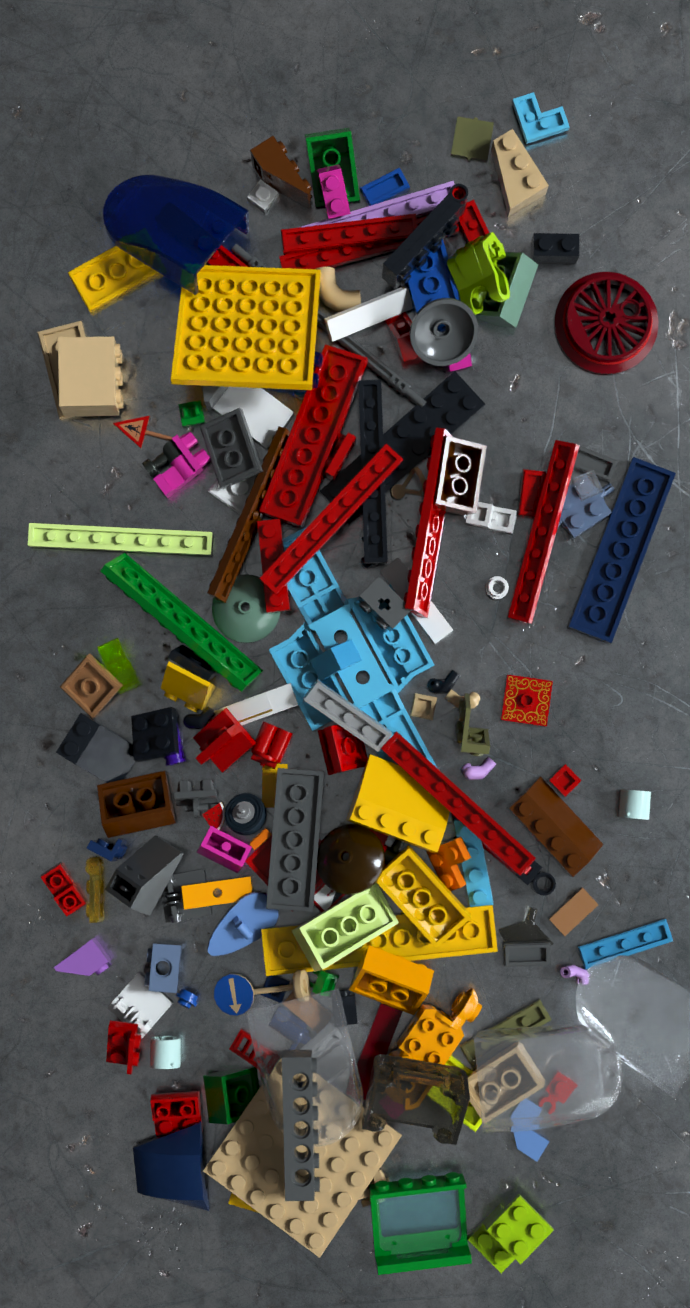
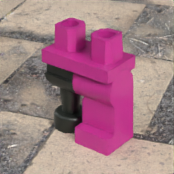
M191 431L181 437L178 435L174 436L172 440L164 445L163 452L153 461L147 459L142 463L167 498L171 497L193 478L204 471L202 467L211 460L204 449H201L194 455L191 454L189 449L198 443ZM166 463L171 465V468L157 475L159 467Z

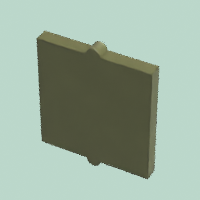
M458 116L451 156L467 158L468 161L473 159L487 162L494 122L478 120L477 117L470 119Z

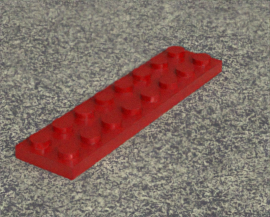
M325 344L313 373L312 390L306 391L259 510L260 513L303 528L325 473V464L332 455L357 391L358 380H361L368 363L367 357Z
M436 428L435 435L431 437L432 453L431 457L427 460L428 476L423 483L424 500L420 503V523L417 524L415 530L417 541L411 553L413 564L412 569L408 572V592L404 595L405 609L411 610L410 612L422 618H428L446 511L434 505L444 436L453 437L445 428Z

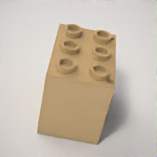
M114 336L58 337L59 407L64 417L118 416L119 409H123V395H121V389H119V386H123V374L121 367H118V364H122L123 358L120 344H116Z

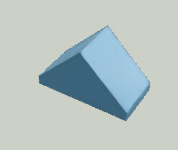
M352 639L334 646L310 660L320 681L362 661Z

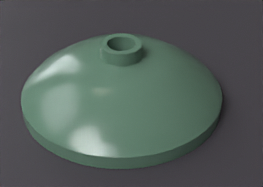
M249 574L238 575L226 603L213 598L212 615L216 626L226 637L236 642L252 643L268 636L278 623L280 612H266L264 583L258 576ZM248 603L250 605L249 610L242 611V604Z

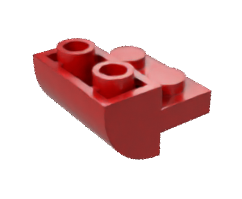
M200 1091L151 1095L152 1119L155 1125L156 1136L172 1134L175 1130L185 1129L198 1121H201L203 1132Z

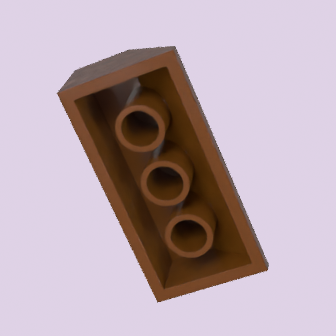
M541 776L507 807L571 877H574L583 869L604 845Z

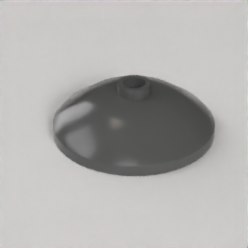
M440 298L427 303L416 313L410 326V342L415 353L423 361L436 366H447L461 361L472 351L476 344L479 330L476 316L465 303L457 299ZM444 324L442 329H437L438 325Z

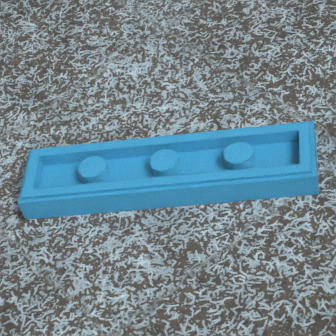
M664 918L579 945L577 948L584 969H588L672 942L673 938L667 920Z

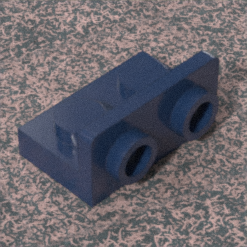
M98 838V840H90L87 849L112 862L122 859L128 847L125 846L127 840L123 838H118L113 849L112 843Z

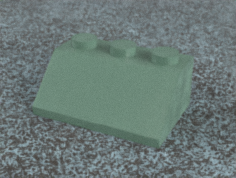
M505 252L506 257L497 260L496 264L507 277L510 297L500 303L491 299L488 292L483 301V311L475 316L476 319L499 327L516 328L538 264L524 253Z

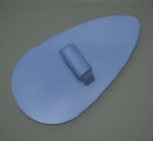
M260 892L246 894L228 910L209 939L207 950L211 956L235 952L262 937L261 929L272 928L276 925L278 909H266L267 894Z

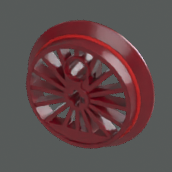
M615 272L592 273L578 279L562 295L555 313V333L563 352L579 367L598 374L621 373L639 364L652 349L658 333L657 309L646 289L634 279ZM605 284V303L597 285ZM610 284L619 286L612 305ZM591 288L597 303L584 291ZM623 288L631 292L622 303L617 304ZM579 296V297H581L592 309H590V308H588V307H585V306H583V305H580V304H578V303H575L574 301H575V300L577 299V297ZM636 297L640 303H638L633 298ZM643 308L645 316H638ZM623 309H632L634 315L627 316ZM577 311L589 316H579ZM605 317L607 320L614 318L611 324L608 321H603ZM646 322L645 330L631 325L632 323ZM582 323H591V324H589V325L583 327V324H582ZM595 329L588 337L586 332ZM625 330L642 336L639 343L636 342ZM600 332L595 348L593 349L590 341ZM604 335H606V356L597 354ZM611 335L620 355L612 356ZM619 335L628 344H630L633 347V349L626 352Z

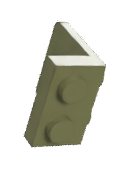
M465 693L464 700H459L456 742L460 743L461 752H468L474 756L489 754L490 740L488 729L469 727L471 712L470 694Z

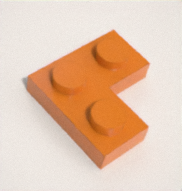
M462 837L440 844L438 852L426 851L438 878L450 891L466 885L457 864L470 859L471 856Z

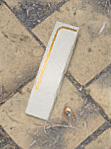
M289 683L214 711L216 715L211 720L227 708L243 726L298 706V702L292 685Z

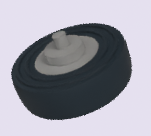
M242 793L233 797L228 802L224 813L228 827L240 835L256 833L264 825L267 815L264 803L257 796L250 793Z

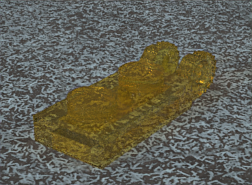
M98 856L90 857L86 861V872L90 875V880H87L86 883L87 894H90L89 903L86 906V915L89 917V923H98L104 920V860Z

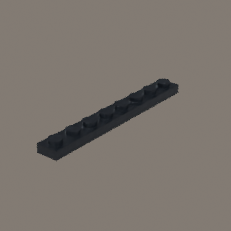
M358 380L361 470L384 446L381 380ZM384 481L362 504L364 564L388 563Z

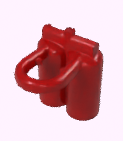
M263 721L255 739L256 744L251 749L253 753L251 760L259 762L261 766L266 765L275 769L277 764L281 763L293 733Z

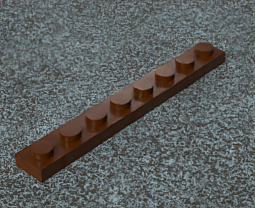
M278 426L272 438V443L261 466L263 472L259 473L254 480V485L245 501V506L236 522L233 534L228 540L224 555L219 561L215 576L210 582L207 594L218 601L226 603L257 531V521H261L263 517L259 510L290 434V431L284 427Z

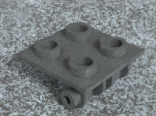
M204 869L173 874L161 895L166 923L212 915L210 906L183 909L181 886L205 883Z

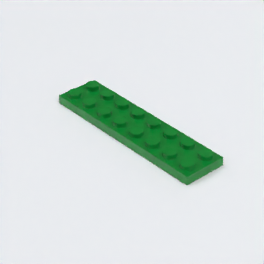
M126 553L106 563L100 572L106 576L109 582L116 584L127 597L136 601L143 611L151 614L162 627L170 630L181 643L191 648L197 657L204 659L216 673L225 677L232 687L242 692L262 673L263 670Z

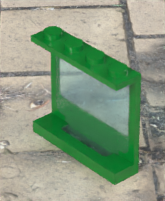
M450 1172L442 1176L426 1175L417 1179L401 1178L399 1181H377L375 1184H369L374 1254L378 1275L472 1264L471 1252L468 1247L464 1189L467 1186L463 1173Z

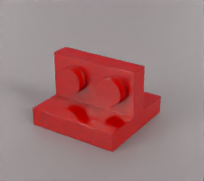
M227 708L222 710L193 737L200 746L199 749L201 751L196 760L202 765L211 759L222 773L256 744L254 739Z
M333 725L318 730L328 775L365 767L368 757L363 741L340 725Z

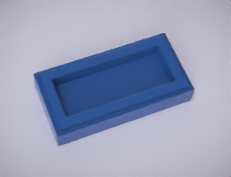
M400 167L360 188V192L368 206L391 200L410 190V186Z

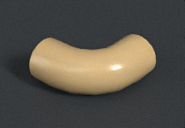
M316 268V270H321L319 298L325 306L336 312H342L361 304L360 290L347 291L338 287L334 268Z

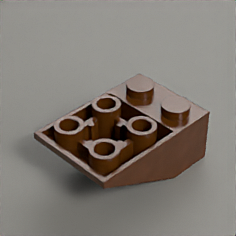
M271 136L250 150L252 166L260 179L280 194L307 209L311 208L312 195L310 191H312V188L306 178L302 180L298 172L300 170L293 159L289 160L286 156L287 150L281 141L277 142L275 137Z

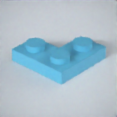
M534 92L512 100V105L526 144L569 130L570 126L563 106L541 113Z

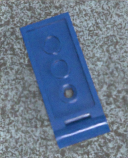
M443 240L441 241V247L434 254L432 252L429 253L426 257V263L419 270L415 268L410 274V280L406 283L409 288L415 315L424 305L436 299L453 298L461 301L457 286L447 265L448 255ZM444 324L438 325L437 329H442Z

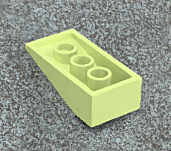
M375 883L368 890L353 894L291 931L312 969L316 972L327 968L399 922L378 884Z

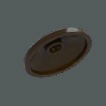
M355 824L339 826L329 832L319 845L317 856L318 874L330 889L346 895L362 893L372 887L382 874L385 863L382 843L366 827ZM349 853V858L344 861L343 855Z

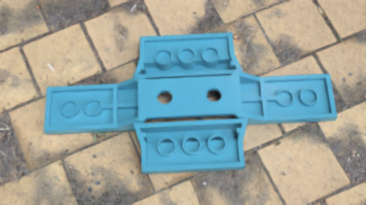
M307 526L283 539L284 552ZM319 550L288 583V590L305 622L289 639L269 649L286 683H291L298 705L309 726L314 731L333 721L303 700V697L317 679L320 681L310 660L323 652L311 630L317 633L326 651L340 644L334 640V634L338 630H343L348 635L346 641L352 639L362 661L338 672L354 702L353 705L392 731L391 737L397 731L437 768L398 695L414 676L435 666L408 615L391 631L380 628L375 622L377 618L371 612L367 614L360 608L358 597L346 599ZM384 601L380 603L378 608L380 610L386 609L388 604ZM350 610H352L355 618L357 619L362 631L364 632L369 644L371 645L375 655L377 656L391 684L387 682L376 659L374 658L370 648L368 647L363 635L361 634L357 624L355 623L350 613ZM366 671L370 676L368 683L359 684L356 680L357 673ZM335 674L320 681L349 701ZM382 749L379 752L376 751L379 758L397 764Z

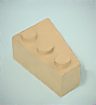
M513 129L493 140L491 152L497 177H499L507 217H510L546 195L549 185Z

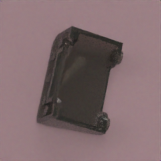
M377 1055L372 1065L362 1118V1129L372 1132L381 1131L385 1128L386 1121L432 1128L433 1137L442 1144L456 1145L470 1101L466 1072L454 1066L391 1055Z

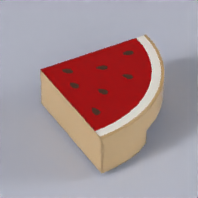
M220 802L202 814L209 826L218 830L222 828L225 821L224 804Z

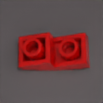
M60 862L41 874L40 878L53 894V899L66 917L86 904L80 891Z

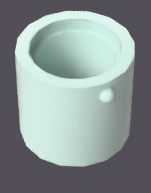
M621 789L619 817L649 820L651 792Z
M151 1037L150 1067L155 1069L179 1068L181 1066V1037Z

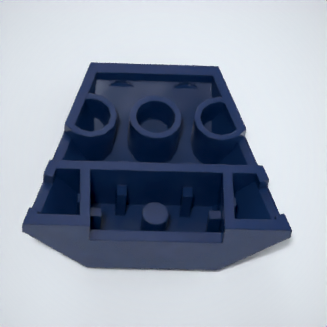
M201 1121L185 1129L175 1130L172 1134L164 1137L159 1136L133 1147L137 1193L209 1211L208 1187H206L205 1173L203 1172Z

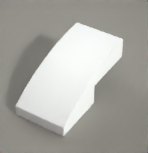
M478 502L477 512L467 515L466 523L513 534L518 512L516 510L495 507L493 504Z

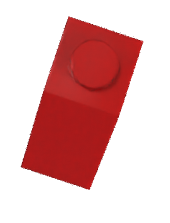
M404 312L384 320L402 360L405 362L416 359L418 355L415 353L410 342V326L412 321L407 313Z

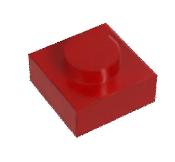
M564 764L548 781L566 797L582 780Z

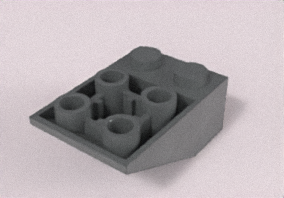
M155 835L115 870L105 890L129 908L150 916L184 853Z

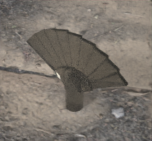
M534 907L528 908L525 920L498 929L505 942L550 941L551 945L554 944L535 923L538 909Z

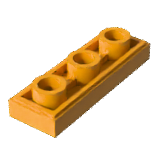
M251 876L181 886L183 909L237 902L244 895L253 893ZM216 888L220 889L221 894L218 897H214L213 891Z

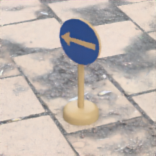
M297 970L293 975L292 985L253 989L252 984L245 977L239 974H229L223 976L217 982L214 989V999L217 1006L223 1012L238 1016L251 1008L254 995L293 990L298 1002H308L310 999V982L305 970Z

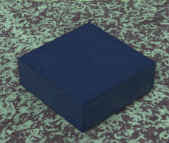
M278 975L267 976L263 988L289 985L290 980ZM286 991L260 995L282 1003Z

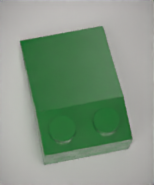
M350 128L304 134L315 207L325 206L317 169L338 164L342 170L348 202L359 201L360 196Z

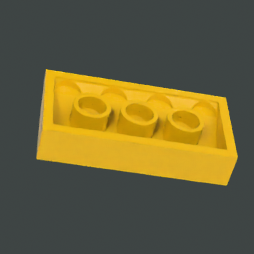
M409 845L383 868L382 874L376 882L435 948L440 946L471 919L470 912Z

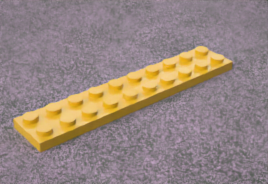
M493 905L465 907L470 912L471 919L437 948L431 944L405 914H395L399 922L398 924L323 970L358 967L362 955L369 945L379 947L393 955L402 956L409 961L498 952ZM300 925L261 929L266 976L292 974L297 970L314 971L291 931Z

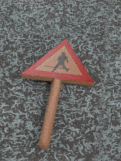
M150 416L113 423L140 448H142L145 434L168 441L173 438L146 430Z

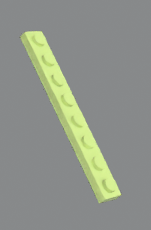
M29 523L28 546L212 556L213 533Z

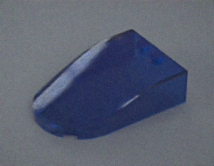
M140 175L123 181L108 195L103 208L105 229L115 245L194 295L198 293L197 273L235 229L246 235L249 233V210L214 190L159 175Z

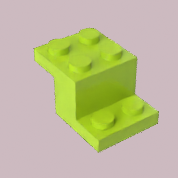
M518 1194L505 1208L499 1204L468 1236V1241L502 1274L515 1259L521 1265L554 1229Z

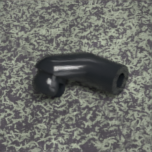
M451 670L445 679H430L427 683L428 689L434 694L448 693L461 676L454 670Z

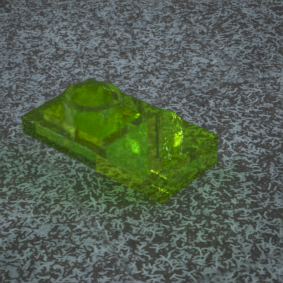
M115 638L97 647L105 667L123 685L118 691L120 694L141 685L119 638Z

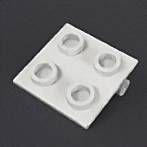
M138 972L107 1008L122 1022L138 1024L137 1034H141V1038H143L173 1003L161 992L149 991V986H144L145 978Z

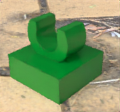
M201 400L178 404L183 428L205 424Z
M324 970L313 971L318 978L316 983L310 982V987L313 988L312 992L320 996L331 997L339 975Z

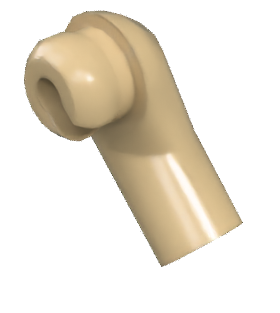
M451 689L445 699L459 709V700H464V696L458 695ZM476 692L470 693L471 709L478 706L480 696Z

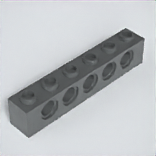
M283 1050L285 1201H314L315 1192H320V1177H315V1168H319V1153H315L314 1145L319 1144V1130L314 1129V1121H318V1106H313V1097H318V1083L313 1082V1073H317V1058H312V1050ZM300 1073L305 1075L307 1079L300 1082L295 1080L294 1075ZM296 1098H304L307 1103L298 1105L294 1100ZM302 1121L307 1124V1127L299 1129L295 1126V1123ZM303 1145L308 1150L302 1153L297 1151L296 1147ZM304 1169L308 1172V1174L306 1176H300L296 1173V1171Z

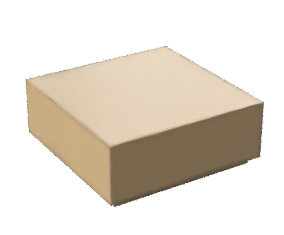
M414 693L410 716L433 720L437 697Z

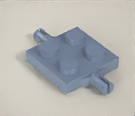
M585 476L569 486L558 527L561 525L574 539L610 516L612 512L606 505L604 497L615 491L612 484L608 483L598 490L592 485L588 477Z

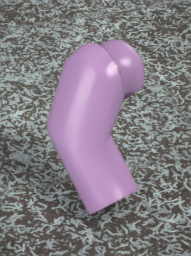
M487 757L480 766H471L469 763L463 765L461 772L469 780H480L486 777L496 766V763Z
M568 965L560 970L563 978L574 976L577 977L576 982L579 985L589 983L588 976L590 974L586 969L576 965Z

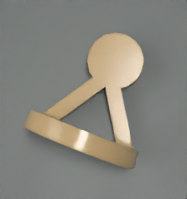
M418 467L413 468L403 485L397 484L391 488V497L395 500H400L405 494L424 496L423 483L425 477ZM416 473L420 479L422 490L405 489Z

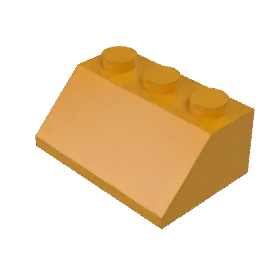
M369 945L362 955L349 990L414 1015L429 993L434 970L427 968L423 964H416L406 960L402 956L388 953L379 947Z

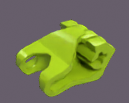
M494 232L468 242L464 247L456 250L453 256L447 260V265L458 288L461 302L465 303L473 311L474 315L483 311V301L488 292L491 299L500 303L510 297L507 277L496 264L497 260L506 257L503 244L498 240Z

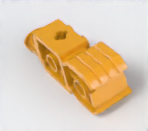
M473 988L467 990L466 993L461 992L456 997L451 1006V1011L453 1012L450 1016L433 1005L422 1004L397 1041L398 1049L389 1053L376 1073V1081L381 1094L386 1092L393 1101L402 1104L404 1110H412L419 1107L432 1087V1072L437 1075L464 1037L461 1027L466 1020L472 1023L482 1009V1005L478 1003L477 993ZM406 1076H408V1081L404 1083L400 1082V1079L402 1077L406 1079Z

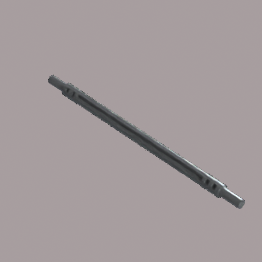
M235 244L231 249L235 255L248 264V267L269 268L256 256L252 257L238 244ZM318 309L317 325L328 333L324 320L327 316ZM348 335L336 340L349 352L367 357L368 363L366 366L401 396L405 395L421 408L427 403L410 388L411 385L381 362L353 337Z

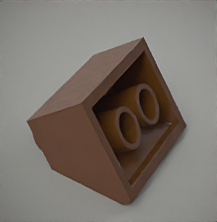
M447 435L444 436L434 505L443 511L459 515H469L477 512L487 446Z
M165 771L97 785L101 823L107 838L176 824L173 802Z

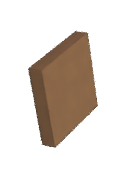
M88 654L62 683L60 688L93 719L123 685L94 656Z

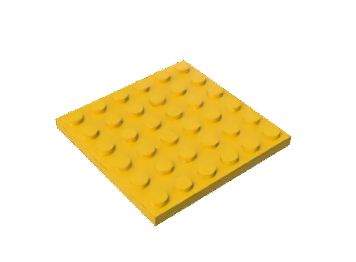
M184 264L171 384L312 390L321 270Z

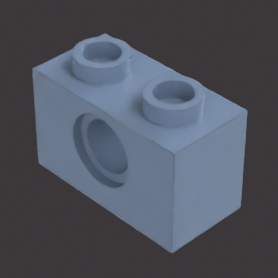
M153 943V947L148 948L147 962H151L150 972L145 973L144 986H149V991L177 993L181 945ZM160 961H165L169 964V972L165 975H160L156 972V965Z

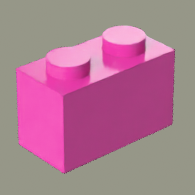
M340 165L317 169L328 219L351 214Z
M210 826L197 853L238 873L243 867L252 846Z

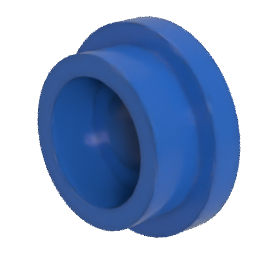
M181 989L180 993L175 995L179 999L177 1003L187 1009H190L191 1006H197L196 1001L198 997L193 993Z

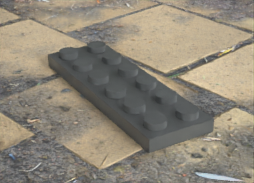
M278 768L266 909L313 912L324 771Z

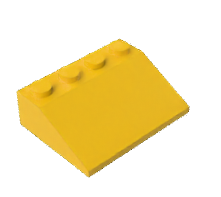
M369 754L346 820L435 853L439 850L450 811L402 767Z

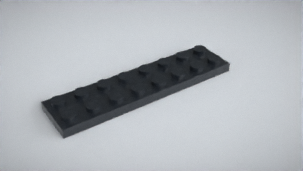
M456 371L424 398L427 403L422 408L417 404L383 434V444L389 445L403 458L400 465L385 479V494L432 453L431 437L435 435L436 428H445L453 435L485 406V403ZM361 455L342 470L334 481L331 480L320 490V493L329 503L361 471ZM361 505L346 521L349 525H352L363 515V506Z

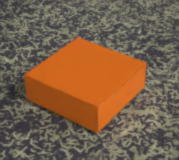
M265 828L249 845L256 850L272 835V832Z

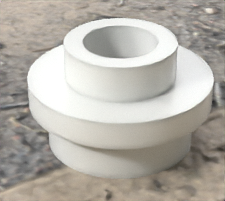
M500 576L492 577L486 583V593L493 599H501L508 593V583ZM494 584H499L501 586L500 592H495L493 590Z

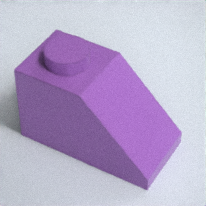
M94 937L54 968L59 972L90 976L95 972L98 976L109 968L106 963L111 958L96 937Z

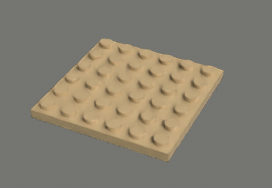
M281 1056L203 1172L320 1258L402 1134L321 1075L313 1073V1082L318 1083V1097H313V1106H318V1121H314V1129L319 1130V1144L314 1145L315 1153H319V1168H315V1177H320V1192H315L314 1201H285ZM300 1073L294 1075L295 1080L300 1082L307 1079L305 1075ZM296 1098L294 1100L298 1105L307 1103L304 1098ZM300 1121L295 1123V1126L299 1129H304L307 1127V1124ZM303 1145L296 1147V1150L302 1153L308 1150ZM304 1169L296 1171V1173L300 1176H306L308 1174V1172Z

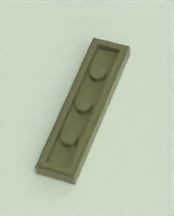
M537 999L459 1046L472 1067L552 1019L541 1000Z

